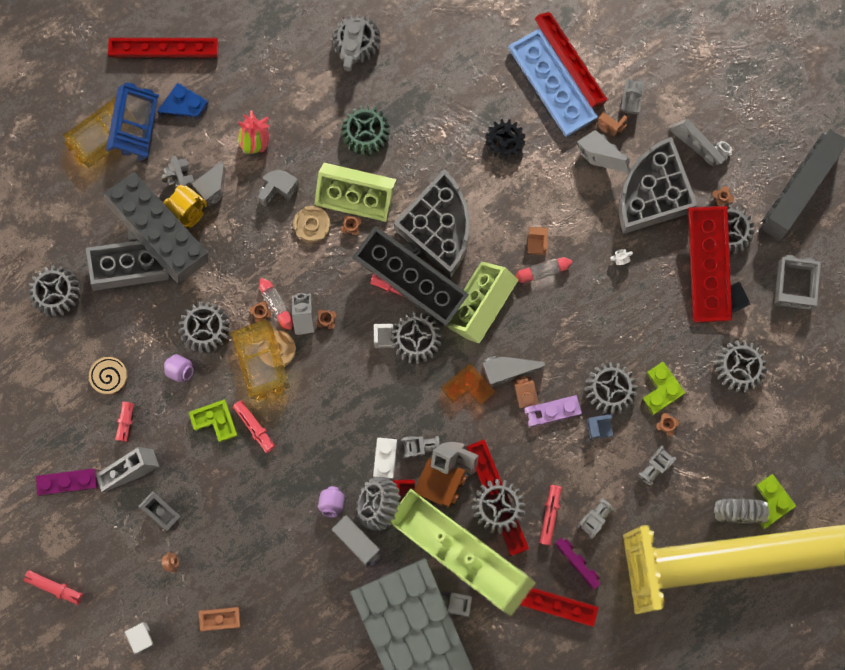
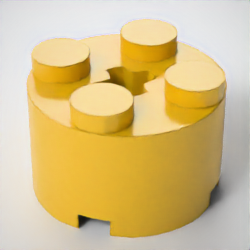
M179 185L172 196L163 202L182 225L189 228L193 227L204 214L202 211L203 206H207L206 200L190 187Z

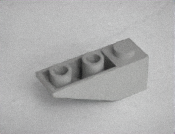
M594 130L577 141L580 154L590 164L625 173L631 172L628 156L620 153L615 144L609 143L604 134L601 135Z

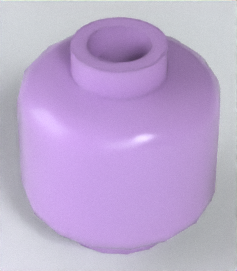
M173 355L164 363L165 375L177 382L187 381L193 375L194 368L192 362L180 355Z
M328 487V489L320 493L318 509L326 517H337L344 509L345 495L337 487Z

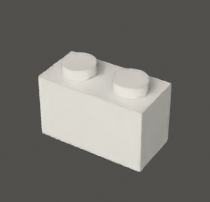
M377 438L373 478L385 477L394 480L397 439Z

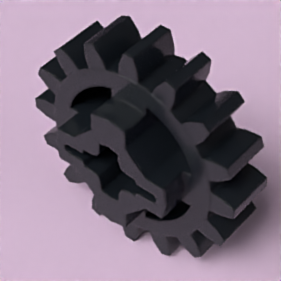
M501 119L500 124L494 122V128L489 126V133L485 135V138H487L485 145H490L488 152L494 151L493 156L495 157L498 154L501 160L503 156H506L508 160H510V155L517 157V151L522 152L523 148L521 146H525V141L523 140L525 139V134L522 133L523 128H517V122L512 125L510 119H508L507 123H504L503 119Z

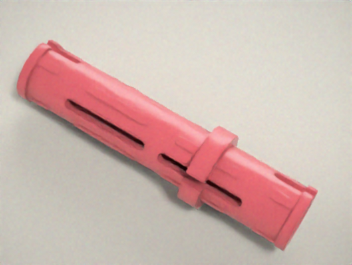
M242 400L235 403L232 408L253 435L252 438L255 441L257 440L265 453L272 451L276 445L268 437L266 429L260 426Z
M550 485L548 500L544 505L546 510L539 541L540 544L551 546L557 511L561 506L559 505L562 490L560 486Z
M31 570L25 575L28 577L24 578L25 583L54 594L60 600L65 599L75 605H79L81 602L79 598H83V593L68 588L66 584L61 585L38 575Z

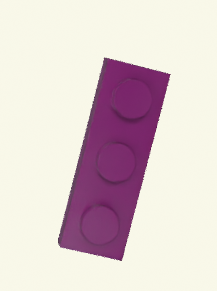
M96 469L36 476L37 495L44 496L97 489Z
M561 537L554 543L592 590L601 584L598 581L600 577L594 570L590 571L585 566L587 562L580 554L576 555L572 549L574 547L567 539L563 540Z

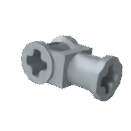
M439 436L424 440L423 437L401 438L404 447L403 459L425 456V453L433 452L440 445Z
M663 446L650 458L651 460L647 463L648 466L645 470L638 473L640 479L649 486H652L654 479L666 471L677 459L676 457H671L663 450Z
M603 498L599 500L600 503L594 511L591 510L576 526L578 529L581 528L589 534L591 540L603 527L604 519L610 512L615 510Z

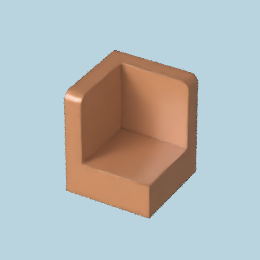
M529 227L527 253L546 255L548 228Z

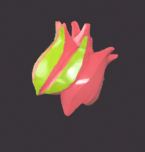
M250 111V117L243 114L245 120L243 123L238 122L240 125L238 132L239 146L247 154L264 153L270 139L268 132L270 125L266 124L269 117L267 116L259 121L253 111Z

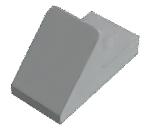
M153 491L139 505L144 512L166 531L180 517L176 511Z

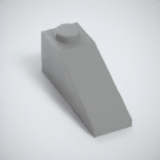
M492 356L485 359L482 368L489 387L492 388L515 380L520 376H527L544 370L545 363Z
M137 447L96 474L101 492H106L147 475L158 468L159 465L153 449Z

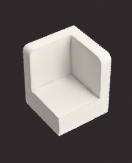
M374 324L375 348H392L394 342L390 341V338L394 336V334H391V330L394 329L393 324Z
M141 623L125 631L134 654H139L142 650L153 645L148 633L150 629L147 623Z

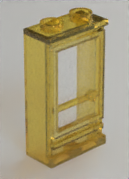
M116 96L66 134H62L66 140L63 143L69 151L74 150L76 152L74 157L80 165L84 163L89 168L111 152L106 151ZM125 107L123 119L139 124ZM122 122L120 131L134 135L141 128Z
M263 320L230 332L247 387L248 397L261 401L272 393L274 395L284 393V389L289 388L290 385L272 323Z

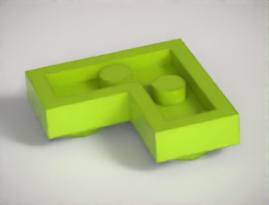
M661 362L646 373L657 388L642 399L653 415L686 393L664 362Z
M225 399L188 412L194 431L213 425L219 443L238 437Z
M773 474L756 485L767 501L769 509L768 521L759 523L763 529L796 507Z

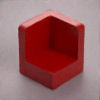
M391 480L397 484L399 489L398 495L401 497L398 502L403 500L410 489L413 491L415 489V480Z

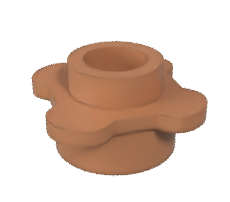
M723 186L722 189L715 190L712 193L717 206H725L734 201V196L730 194L729 187Z
M345 216L344 226L341 227V231L345 234L352 233L354 236H357L362 220L352 216Z
M264 301L252 306L249 310L255 317L256 323H261L265 318L272 316V312L267 309V304Z
M323 309L319 310L318 321L316 322L317 327L333 329L335 327L334 319L337 316L336 313Z
M664 413L661 415V421L657 423L656 428L658 431H664L667 436H672L675 427L679 425V421Z
M168 552L163 556L162 566L165 571L177 572L179 559L176 553L171 554V552Z

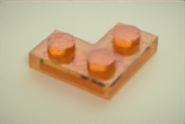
M471 363L441 387V390L452 403L468 391L481 406L495 394V391Z

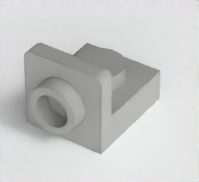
M442 592V598L448 613L469 617L471 596Z

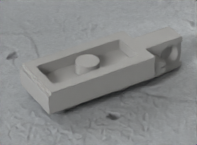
M346 20L341 48V60H344V71H352L353 61L357 62L360 57L365 29L364 22Z

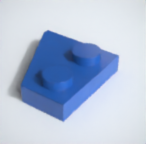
M177 83L157 111L161 115L166 113L175 114V116L199 118L209 103L206 99Z

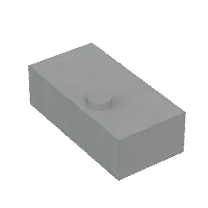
M140 241L86 248L92 291L169 280L168 272Z

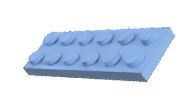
M540 28L508 46L509 51L565 137L598 119V116Z

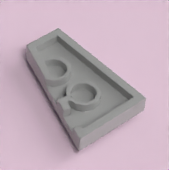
M688 118L670 126L669 130L704 158L709 165L716 166L725 160V157Z

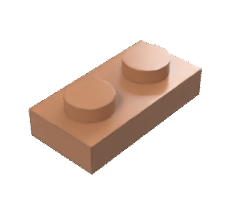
M240 607L199 611L200 631L241 628Z

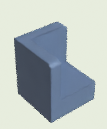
M611 414L588 418L587 426L590 440L613 436Z

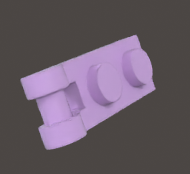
M577 395L524 408L525 414H528L529 427L582 414ZM540 412L542 418H537L535 413Z

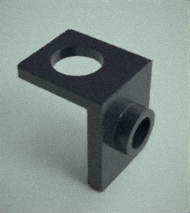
M741 282L731 285L732 313L751 305Z

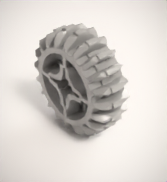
M358 14L356 18H352L349 15L350 21L364 22V30L371 36V39H368L367 36L363 35L359 57L363 63L365 57L370 60V54L375 56L376 50H379L380 46L378 43L381 42V37H379L380 31L377 30V25L373 24V20H367L365 15L362 19L359 18ZM345 18L342 19V23L337 22V28L333 29L334 34L332 35V46L337 54L340 53V58L342 39L346 26Z
M731 204L728 206V218L733 220L728 221V228L732 225L734 226L729 232V239L736 242H729V253L731 250L732 254L735 255L737 250L743 252L744 247L748 248L749 242L753 240L752 235L755 233V230L752 229L754 222H748L751 216L745 217L746 210H743L741 213L739 212V206L734 210ZM738 223L742 227L743 236L740 234L741 232L737 228Z
M52 266L51 270H49L47 267H44V273L38 271V277L32 276L35 282L29 283V286L33 288L28 290V294L32 295L29 297V301L33 302L32 306L35 309L38 308L37 311L39 313L44 312L46 316L52 314L53 317H56L58 312L60 315H64L65 309L70 312V305L76 306L73 300L79 299V296L76 295V293L80 292V289L77 287L79 282L75 280L76 276L70 274L71 272L68 269L64 271V268L61 266L58 269ZM58 278V279H55V280H54L53 282H51V283H48V282H47V281H49V280H51V279ZM67 282L68 291H67V294L64 295V294H63V289H64V287H65L64 284ZM42 287L45 289V294L43 295V297H44L43 300H41V289H42ZM48 288L57 290L59 294L51 292ZM56 300H62L57 304H53Z
M208 301L205 306L202 302H199V307L192 304V311L187 308L185 311L188 315H181V318L185 321L179 322V325L183 327L179 329V333L183 334L181 339L186 341L185 345L187 347L191 346L193 351L198 348L200 353L203 352L204 348L210 353V347L212 346L217 350L216 344L218 343L223 346L224 343L221 339H228V336L224 333L231 331L230 328L226 327L231 323L229 320H226L228 315L227 313L223 314L224 309L222 307L218 309L216 303L211 307V303ZM201 314H212L211 316L209 315L206 318L199 317V315ZM219 319V330L215 333L213 326L216 324L215 321ZM194 320L196 323V328L193 330L194 333L191 335L190 326L192 321ZM200 323L207 325L209 331L202 329ZM203 336L211 337V339L205 341L197 340Z
M413 312L412 318H410L409 314H406L407 320L400 317L401 325L398 323L394 324L397 330H391V334L395 336L390 338V341L396 342L392 345V349H397L396 355L403 353L401 356L402 360H405L408 356L409 363H412L413 358H415L416 364H419V358L427 362V355L432 359L434 355L431 351L438 353L439 349L435 346H441L439 339H442V334H438L441 328L435 327L437 324L436 320L430 323L431 316H427L424 319V313L417 317L416 312ZM418 324L425 326L431 334L420 331ZM410 325H413L412 331L410 333H406L404 336H401L405 328H407ZM415 330H417V335L420 337L418 338L417 346L414 341ZM432 340L426 349L420 351L422 343ZM401 342L411 344L414 347V352L406 349Z
M735 341L734 345L728 343L727 348L723 347L721 349L722 353L717 354L720 360H716L715 364L720 367H717L715 372H721L717 378H724L725 380L722 384L726 385L729 383V390H732L734 386L736 387V392H740L741 387L744 392H747L749 388L754 390L756 388L755 385L760 386L762 384L761 380L766 378L763 373H766L768 368L763 366L768 361L762 360L765 357L764 353L758 354L760 351L759 347L755 350L753 349L754 343H751L749 346H747L746 341H743L741 345L739 341ZM740 353L747 354L751 358H744ZM731 355L733 366L727 369V359ZM755 363L756 372L752 378L750 366ZM739 364H747L743 370L742 368L735 369ZM737 374L745 381L738 380L734 378L732 375Z
M609 362L608 368L604 363L601 364V370L595 367V373L590 372L589 374L591 379L586 380V383L591 385L585 387V391L591 392L586 397L589 399L593 398L590 402L591 405L598 404L596 410L603 407L604 414L610 409V413L613 415L615 408L618 413H622V407L627 410L629 408L627 403L633 404L634 400L632 398L637 397V393L633 391L637 390L638 386L632 385L637 381L636 378L630 379L629 377L633 373L629 372L626 374L627 367L624 366L621 370L619 369V363L616 364L615 368H613L612 362ZM612 374L609 381H597L603 375ZM618 376L624 381L627 390L619 385ZM613 380H614L613 389H615V390H614V391L611 393V395L609 396V394H610V391H609L610 388H609V386L612 384V382H613ZM596 387L605 393V400L598 395ZM622 394L626 396L619 402L611 403V399L615 395L621 396Z
M385 477L370 478L369 482H365V487L361 488V494L358 495L359 500L356 502L358 504L356 508L358 512L357 518L360 524L367 529L375 531L386 529L387 525H391V520L395 519V514L398 512L397 508L400 505L398 500L401 496L398 495L399 489L397 484Z
M498 479L495 480V486L492 485L491 481H488L489 488L487 489L482 485L483 493L476 491V495L480 498H473V502L478 503V505L472 506V510L479 511L473 515L474 518L481 517L477 523L480 525L485 522L484 530L489 525L492 526L491 533H494L495 527L498 528L499 534H502V527H505V530L509 532L510 524L513 528L517 527L514 520L522 521L518 514H525V511L520 510V508L525 507L526 504L519 503V501L524 499V496L520 495L517 497L520 489L518 488L513 492V483L510 484L509 488L505 487L507 484L506 480L503 481L502 486L499 485ZM499 491L497 499L484 500L489 493ZM505 493L512 497L515 507H511V505L505 502ZM500 497H502L501 506L504 507V509H501L498 512V515L496 516L497 511L496 507L493 506V504L495 503L497 505V502H499ZM482 505L487 506V508L493 511L492 520L486 517ZM502 513L514 514L509 520L498 522L499 516Z
M723 499L715 502L714 513L715 519L721 522L759 524L768 521L769 509L768 504L763 501Z

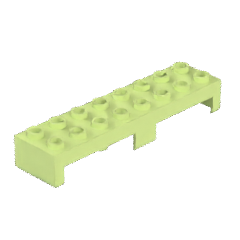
M412 489L409 490L397 508L398 512L395 514V519L391 520V524L501 610L512 616L535 582Z

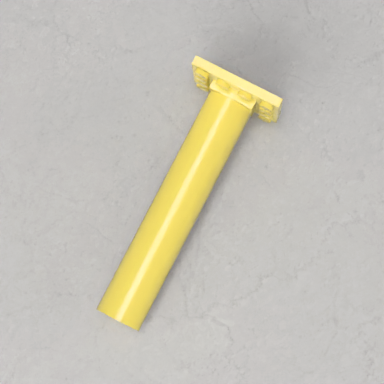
M649 525L640 526L623 535L635 614L662 609L664 598L659 589L845 566V525L662 548L652 547L651 543L654 541L652 530H649Z

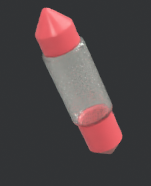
M565 257L555 258L519 270L515 277L520 283L542 279L568 270L572 260Z
M261 278L259 289L274 317L279 321L281 327L291 330L293 319L285 303L272 283Z

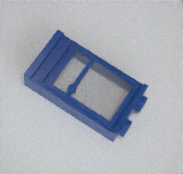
M124 83L118 87L106 151L116 148L122 150V155L124 156L138 155V161L148 157V148L159 94L153 93L150 89L138 88L133 83Z

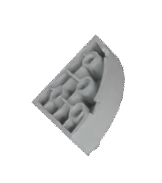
M672 137L652 146L637 159L631 168L620 196L619 221L622 232L625 234L687 215L688 208L698 206Z
M443 170L394 222V230L415 248L418 247L427 259L450 278L460 266L469 241L470 218L468 206L456 181Z

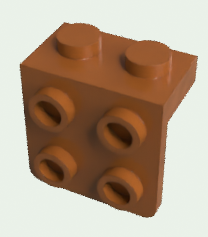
M430 458L423 469L414 492L449 509L450 505H455L459 496L456 494L458 487H463L467 477L464 476L465 470L458 467L445 474L430 467L432 460Z

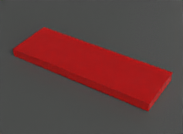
M727 206L688 208L693 322L732 321Z

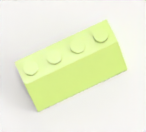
M323 163L318 172L314 205L387 222L394 196L396 179Z
M481 261L464 288V291L469 294L446 327L467 340L480 343L511 291H513L518 279L505 267Z

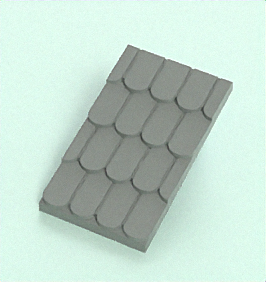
M422 559L350 592L384 670H473L426 559Z

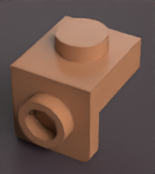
M603 112L598 118L597 125L603 132H608L615 137L618 132L622 133L627 127L626 121L628 117L624 115L619 122H616Z
M520 376L517 380L512 381L519 408L538 404L535 384L531 377Z

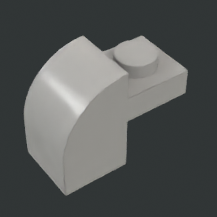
M282 170L271 171L262 178L266 186H262L259 190L258 199L265 207L276 192L289 200L299 187L298 179Z
M446 442L433 450L430 467L445 474L459 467L465 470L466 473L473 475L476 472L479 455L465 450V444Z

